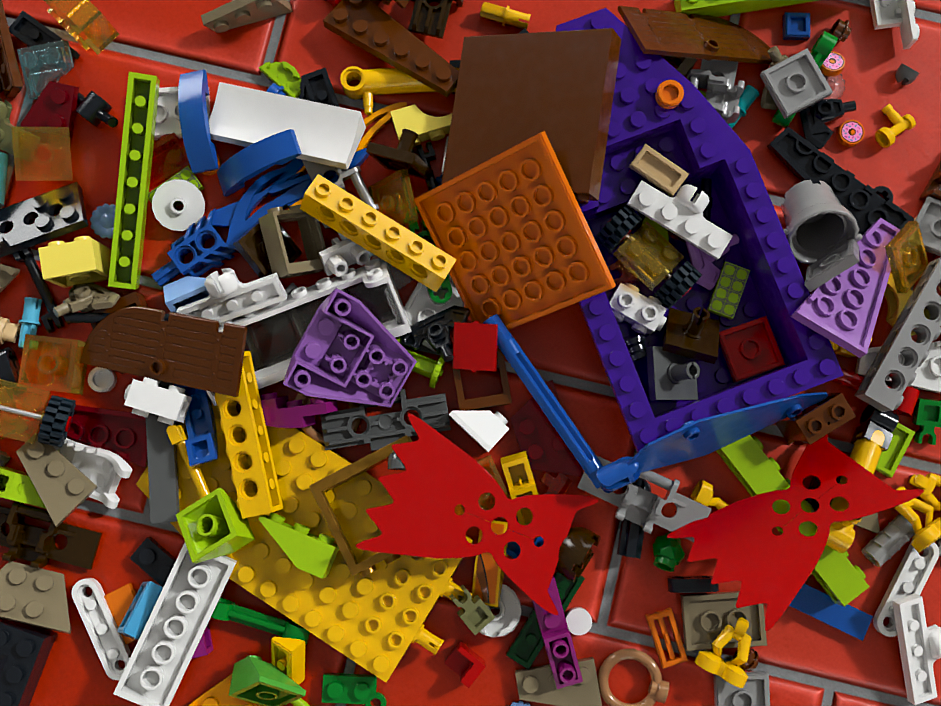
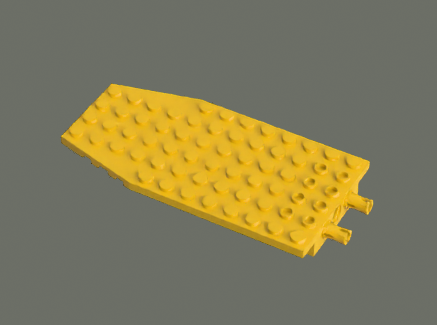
M211 401L217 432L218 459L200 464L199 468L210 493L220 487L237 505L236 487L231 479V463L226 454L225 434L220 426L219 406H214ZM185 420L184 423L176 421L175 425L184 424L186 426ZM266 426L283 509L273 513L285 517L284 522L292 526L295 523H299L309 527V533L319 537V534L323 533L333 537L309 486L352 463L332 450H325L324 445L310 438L297 428ZM243 429V430H242V437H243V439L245 440V439H246V432H245V430ZM176 444L180 511L201 498ZM248 455L247 463L251 467L252 460L251 457ZM147 466L136 485L149 498ZM364 472L325 493L358 563L379 553L362 550L355 546L364 540L381 535L380 529L366 513V509L393 503L392 497L382 483L367 472ZM253 482V490L257 493V485ZM260 515L247 518L255 540L234 553L225 555L237 561L229 579L384 682L389 680L411 643L414 644L416 642L433 653V655H436L444 640L426 630L423 623L440 596L443 597L445 595L449 599H451L449 597L451 594L456 599H461L464 596V591L460 588L461 586L452 581L453 578H451L461 563L462 558L436 559L401 555L400 558L387 565L385 560L375 564L377 570L362 577L360 573L352 576L339 549L328 577L321 579L296 568L259 521ZM178 521L170 522L182 535ZM466 536L467 541L472 544L473 540Z

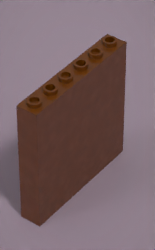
M604 28L464 37L441 185L545 131L578 204L599 201L621 47V38L614 29Z

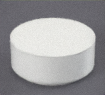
M95 367L88 375L89 386L97 392H109L115 387L117 382L115 372L106 368Z
M574 607L566 613L567 626L572 634L584 635L591 629L592 618L584 608Z

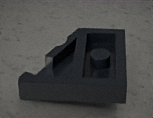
M326 68L301 76V94L299 99L340 107Z

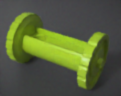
M406 349L417 361L412 371L430 378L429 387L435 388L439 377L444 372L442 369L445 362L442 356L436 361Z

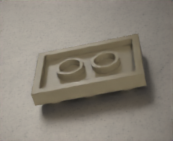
M740 591L680 595L685 649L687 651L712 649L713 641L725 626L731 625L735 627L739 617L749 621L746 634L752 638L750 647L767 646L764 605L757 604L736 608L735 605ZM732 638L723 648H737L738 641Z

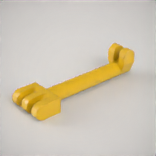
M184 424L170 425L166 429L172 445H178L199 496L203 498L210 493V490L199 465L194 467L189 465L185 440H188L186 426Z

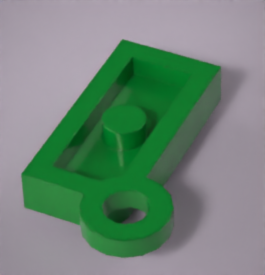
M323 674L321 703L365 704V706H372L371 700L377 698L381 702L380 706H386L387 704L385 696L381 692H377V676Z

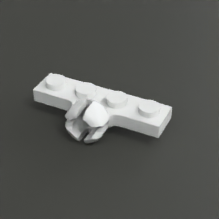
M641 180L626 205L716 260L719 259L733 236L703 217V211L709 203L708 195L701 191L700 194L694 197L693 201H690L697 187L686 184L672 198Z
M223 268L221 269L222 275L215 271L206 277L204 285L209 293L207 298L181 306L177 309L176 313L222 323L287 300V294L277 273L249 283H242L238 280L233 269Z
M914 593L893 600L892 603L907 700L914 705H918L937 697L933 663L941 658V627H938L936 624L927 627L923 598Z

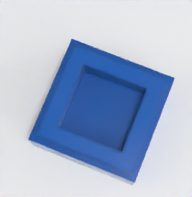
M785 12L783 15V40L807 41L810 38V13Z

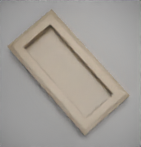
M647 144L643 146L629 166V168L671 197L675 195L689 176V173Z

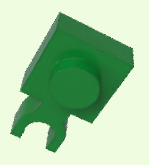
M917 399L912 423L920 425V428L915 433L914 442L922 444L923 436L928 434V443L936 445L934 428L941 427V400Z

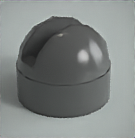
M901 63L896 71L895 78L898 83L902 81V85H909L920 73Z
M394 451L391 452L388 457V469L406 470Z

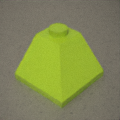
M220 487L176 514L192 563L195 564L234 553L255 540L247 518L242 519L241 512L238 510L235 502Z

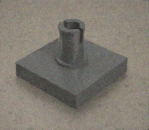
M662 346L646 347L649 401L698 400L697 378L700 374V368L695 359L662 351Z

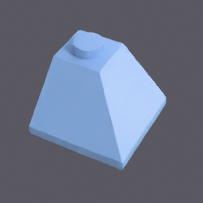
M186 276L163 286L165 304L170 312L176 313L177 309L181 306L207 298L209 293L204 285L206 278Z

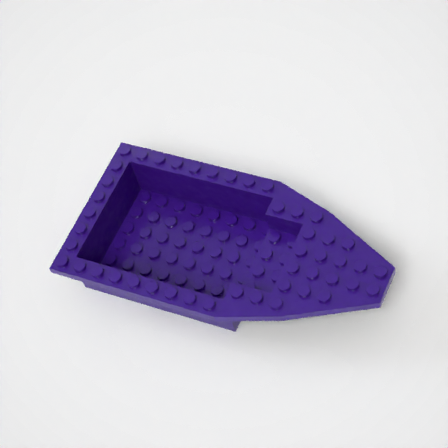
M603 8L559 24L555 30L571 31L613 28L621 38L599 201L579 204L593 237L595 238L607 222L620 209L626 206L641 180L669 196L629 168L631 162L645 144L689 173L681 187L686 184L697 187L690 201H693L694 197L701 193V180L703 178L712 179L711 197L713 198L710 222L729 234H736L739 237V243L729 247L730 250L719 259L713 261L712 264L721 270L723 263L726 261L748 269L750 273L734 318L730 320L709 312V318L720 321L719 332L767 316L785 363L783 366L734 383L719 345L718 358L715 364L695 359L700 368V374L697 378L698 400L649 401L647 357L633 362L625 341L641 334L635 332L631 328L632 325L624 320L622 322L616 321L609 301L620 283L624 285L629 283L636 286L640 290L639 293L648 298L649 296L655 297L656 291L668 279L626 239L611 253L596 241L616 286L613 289L578 303L638 453L648 443L680 429L688 421H697L786 398L844 376L829 339L790 317L810 293L805 286L804 278L750 149L695 85L660 55L643 54L628 27L607 8ZM666 80H675L684 89V97L681 103L673 109L660 107L655 99L658 86ZM634 210L642 218V221L629 234L633 240L670 275H673L686 261L691 264L686 241L669 230L670 255L668 257L658 256L647 245H644L640 231L641 223L645 216ZM695 283L671 308L692 313L694 308L701 307L698 314L701 315L703 308H708L714 288L708 290ZM665 324L660 331L655 330L651 335L647 333L644 335L646 347H663Z

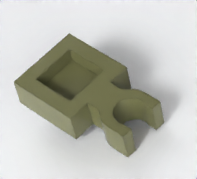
M462 585L460 588L464 591L463 598L456 599L453 594L449 597L458 607H462L457 614L473 634L476 635L495 616L478 595L471 599L470 592Z

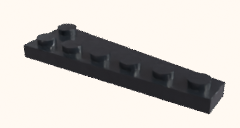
M787 127L767 146L801 182L811 180L813 184H821L820 181L827 183L832 188L841 205L855 217L859 227L858 234L863 235L880 218L902 231L915 220L890 200L886 201L875 193V189L857 180L853 173L839 167L831 157L820 152L817 147L791 128Z

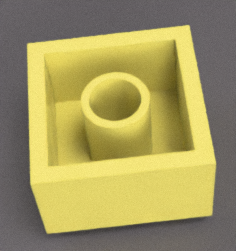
M79 236L74 238L73 242L67 243L64 241H52L48 243V246L38 248L42 277L46 281L67 288L73 285L109 280L111 250L90 236Z

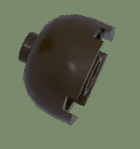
M583 527L570 528L567 537L560 546L556 570L563 577L575 583L576 577L579 578L594 554L591 547L593 544L598 546L601 537Z

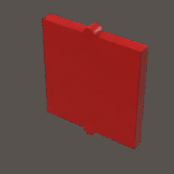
M474 321L473 323L454 322L453 369L471 370L473 373L477 372V370L496 371L498 324L479 323V321Z

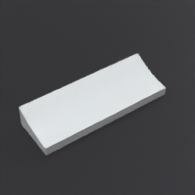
M219 82L216 100L209 119L212 140L248 147L274 134L293 129L302 153L296 157L297 159L346 170L350 166L366 129L361 111Z
M184 543L113 693L114 695L141 706H170L237 563L236 560L224 555L195 564L192 563L186 543Z

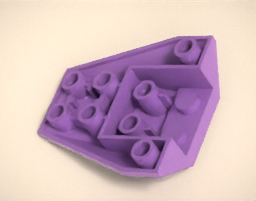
M335 288L318 307L294 350L283 384L310 397L391 407L417 361L359 299Z

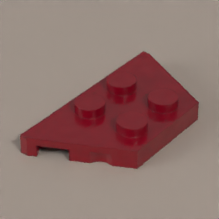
M550 380L546 384L560 403L553 380ZM532 397L510 418L520 451H526L531 469L578 477L583 476L581 465Z

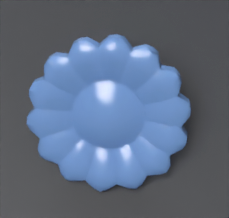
M105 203L103 206H98L92 212V217L90 218L91 228L101 238H113L116 208L114 204L109 205Z

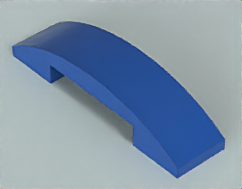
M205 69L180 74L178 85V109L181 132L187 158L194 174L219 169L216 144L211 142L206 104L209 88Z
M289 129L264 138L244 148L224 162L217 171L223 195L228 197L245 187L244 182L275 164L284 165L300 156L302 153L294 130Z
M174 384V386L185 389V395L192 397L185 417L188 440H185L189 465L194 467L217 460V432L210 397L205 390Z

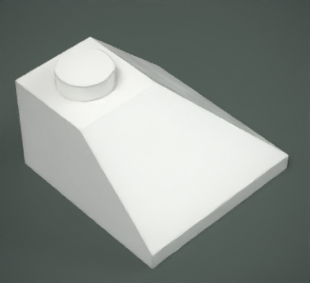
M452 411L449 414V417L487 452L509 430L506 426L509 421L498 411L495 414L491 411Z

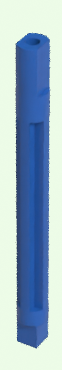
M498 314L491 316L483 324H498L497 346L592 483L597 489L600 488L596 472L599 468L603 467L602 463Z

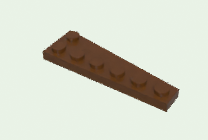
M341 0L323 20L325 28L445 97H448L456 88L459 71L371 0Z

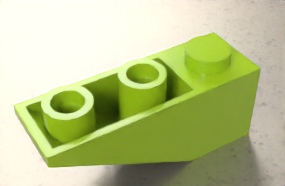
M0 466L1 498L46 508L26 472Z
M273 512L270 515H260L259 521L296 568L321 579L328 577L339 551V547L334 543L335 539L323 533H320L319 537L309 533V527L299 523H295L292 526L284 522L285 517Z

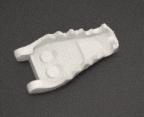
M68 438L65 439L62 447L53 446L98 487L89 496L90 498L102 502L111 509H115L118 506L120 498L115 492L121 478H129L132 473L131 466L124 459L109 450L84 445Z

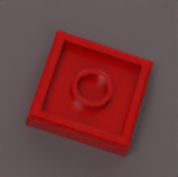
M767 316L719 332V345L734 383L785 365Z

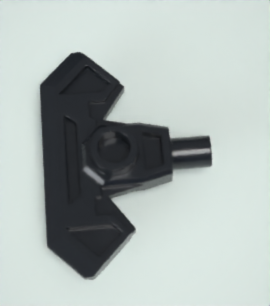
M822 99L799 111L805 139L817 147V149H822L834 133L825 123L843 117L846 112L856 111V102L842 103L841 99Z
M456 305L411 325L412 332L400 336L399 343L404 348L418 350L423 341L426 340L437 354H441L444 362H449L454 358L450 350L452 342L449 328H454V322L466 323L470 311L468 308Z

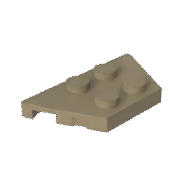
M9 561L0 569V618L66 634L71 633L64 574L46 569L32 568L29 565Z

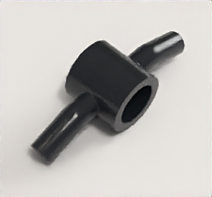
M90 91L86 97L78 92L77 103L79 106L75 109L78 114L95 127L101 122L110 127L118 125L117 118L109 114L113 107L93 91Z

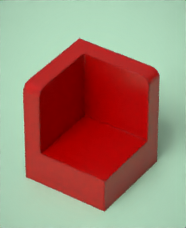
M461 641L445 660V664L460 676V682L470 688L486 667L485 660Z

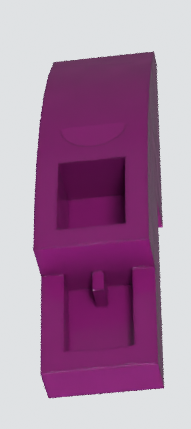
M277 392L261 394V404L266 426L277 428H301L316 424L315 415L327 414L338 410L337 400L327 401L325 398L316 397L310 399L311 403L303 404L302 399L288 401V396L278 397ZM237 403L236 410L238 413H240L241 410L239 403Z
M553 575L548 593L558 611V615L549 613L533 600L532 603L556 688L560 689L583 682Z

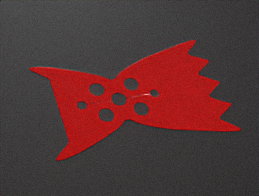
M409 413L408 418L419 439L414 442L393 444L391 446L404 464L406 471L379 477L380 482L392 497L393 503L366 509V513L380 529L381 535L356 544V548L372 552L436 559L472 557L487 552L492 554L499 568L527 596L549 613L558 615V611L548 593V588L559 560L560 546L569 533L576 511L596 504L598 500L589 496L571 494L525 495L509 499L496 480L474 458L426 422ZM483 493H490L495 498V505L490 510H483L479 506V497ZM459 504L465 508L462 515H457L454 511L455 507ZM521 508H528L533 514L532 521L528 525H521L517 521L516 515ZM497 517H503L508 524L506 532L501 535L495 534L491 529V523ZM473 526L480 528L483 534L481 541L477 544H471L466 539V531ZM537 536H541L544 540L543 545L540 547L534 544L533 539ZM508 542H516L520 546V554L515 559H509L504 554V547Z
M827 434L811 445L807 444L792 473L788 489L766 492L732 503L710 513L707 518L693 521L669 533L667 538L694 537V544L687 561L717 559L711 584L741 581V588L735 605L736 608L766 604L765 630L769 631L781 618L815 569L825 549L830 533V525L833 522L850 521L887 510L918 497L924 490H894L829 443ZM807 476H815L819 478L821 484L817 489L811 490L805 488L802 482ZM844 476L847 478V482L839 484L836 478ZM835 497H843L848 501L849 505L844 511H835L831 508L830 501ZM812 498L819 503V508L817 511L809 513L803 511L801 502L804 499ZM777 500H785L790 504V510L785 514H778L773 510L772 505ZM807 521L814 523L818 529L817 533L813 536H804L799 531L800 524ZM780 527L783 529V533L780 536H776L772 533V529Z

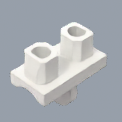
M336 237L331 240V247L319 252L327 276L334 274L340 277L347 273L348 266L354 263L362 266L370 261L368 250L348 238L340 241Z

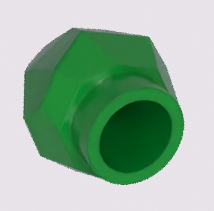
M668 532L656 537L653 543V555L655 557L653 564L659 569L673 572L675 566L679 565L684 559L685 553L681 547V539L667 538V535L671 533Z

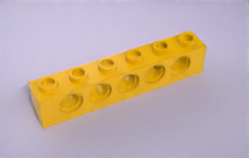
M319 174L304 193L300 207L302 211L434 292L438 291L457 260Z
M244 351L239 396L233 397L215 393V401L219 406L221 415L220 426L225 434L227 444L226 454L230 459L232 468L231 479L236 487L238 497L237 508L241 512L242 519L283 509L251 352ZM237 403H239L241 407L240 413H238L236 410ZM243 429H244L245 432H246V439H245V440H244L243 437H242V430H243ZM248 455L251 457L252 460L251 467L247 463ZM253 482L257 485V493L253 490Z

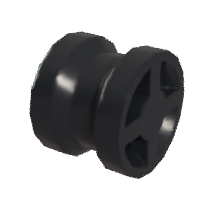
M644 335L625 341L633 362L647 357L646 338Z

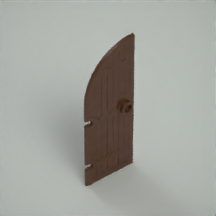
M618 6L617 8L643 54L768 65L773 62L768 54L770 47L750 31L730 21L699 14H690L688 17L686 13L643 8L641 13L639 8Z
M131 306L116 310L104 317L90 333L82 351L80 363L238 397L247 327L224 323L223 332H220L219 321L170 312L168 321H165L164 310Z

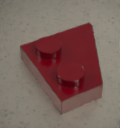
M49 81L22 120L20 127L72 138L79 87Z

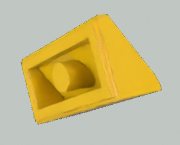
M273 637L271 639L272 664L298 685L301 684L305 679V641Z

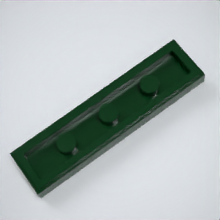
M556 571L554 577L563 611L565 612L585 578L583 576L576 577V581L573 583ZM534 608L506 652V656L528 670L544 646Z

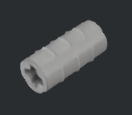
M899 514L891 522H888V525L882 531H879V534L870 540L861 550L862 553L875 566L881 567L915 535L911 523Z

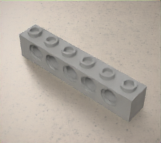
M941 257L929 262L854 395L881 412L893 411L901 405L904 396H902L906 387L914 382L917 375L915 373L917 367L929 355V350L927 349L931 342L935 341L941 334V296L938 295L936 290L937 286L941 288ZM924 308L930 313L929 319L924 315ZM912 330L917 334L916 342L911 338ZM899 353L905 358L903 365L898 361ZM887 375L892 380V386L890 388L887 387L885 383V378Z

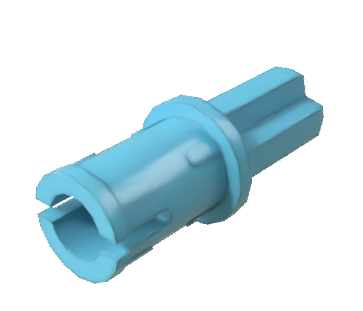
M24 298L22 320H19L21 329L18 347L21 349H34L37 327L41 326L39 322L41 299Z

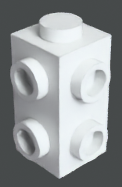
M620 283L609 301L616 321L622 322L624 320L632 325L631 328L641 335L646 333L651 335L655 330L660 331L667 320V317L664 316L667 308L663 307L657 298L653 296L647 298L640 294V290L636 286L629 283L625 285Z
M144 377L143 381L133 379L132 384L127 386L124 394V399L126 400L124 405L133 408L131 413L148 418L149 413L159 415L157 421L173 425L175 421L184 423L192 397L184 394L185 389L169 385V388L165 389L159 387V381Z

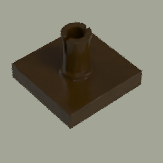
M402 129L397 148L369 142L366 152L384 168L431 180L433 170L417 154L412 153L418 138L416 132Z
M258 221L236 240L233 245L259 278L271 275L272 270ZM279 223L288 261L293 263L302 252Z
M701 307L694 308L692 313L674 308L668 309L662 351L715 364L718 358L720 321L709 318L710 313L705 308H703L701 315H698Z

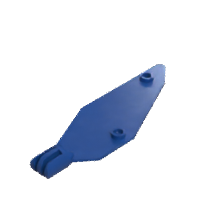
M827 392L798 394L697 421H688L680 429L648 443L634 457H621L599 468L596 472L598 482L604 492L611 493L634 483L642 472L705 456L787 417L794 418L801 414L804 409L825 400L828 394Z

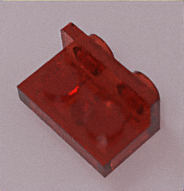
M175 133L165 134L154 143L149 186L151 190H154L185 167H190L184 143Z

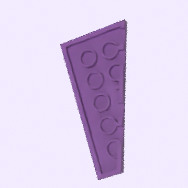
M882 218L875 221L862 235V239L857 242L859 245L860 262L816 288L790 317L857 357L861 358L866 355L902 230Z

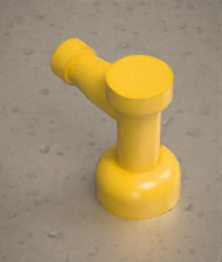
M888 104L881 111L887 115L894 126L891 128H880L875 132V138L880 146L888 148L894 144L897 135L906 129L910 130L915 127L916 121L910 114L901 117L891 104Z

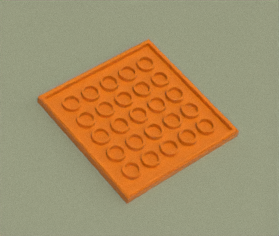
M545 131L413 199L436 247L457 259L449 274L465 307L470 311L469 316L472 322L479 321V323H483L491 316L498 314L509 330L613 289L616 286Z

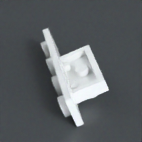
M869 0L874 30L900 27L903 49H910L918 40L920 34L919 26L915 22L914 13L916 7L914 0Z

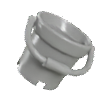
M805 180L795 184L785 193L784 197L786 200L784 204L781 203L786 228L783 230L794 257L798 262L808 265L816 262L850 239L858 242L863 237L861 234H858L859 227L853 214L841 205L832 188L824 181H820L821 184H813L811 180Z

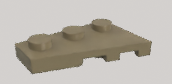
M233 0L201 15L204 26L216 33H221L229 29L291 13L293 10L291 3L287 0Z
M38 433L16 451L56 528L98 488L52 445L38 442Z
M594 658L577 659L583 682L560 689L556 688L550 664L530 667L529 670L526 668L515 670L519 699L555 706H602Z

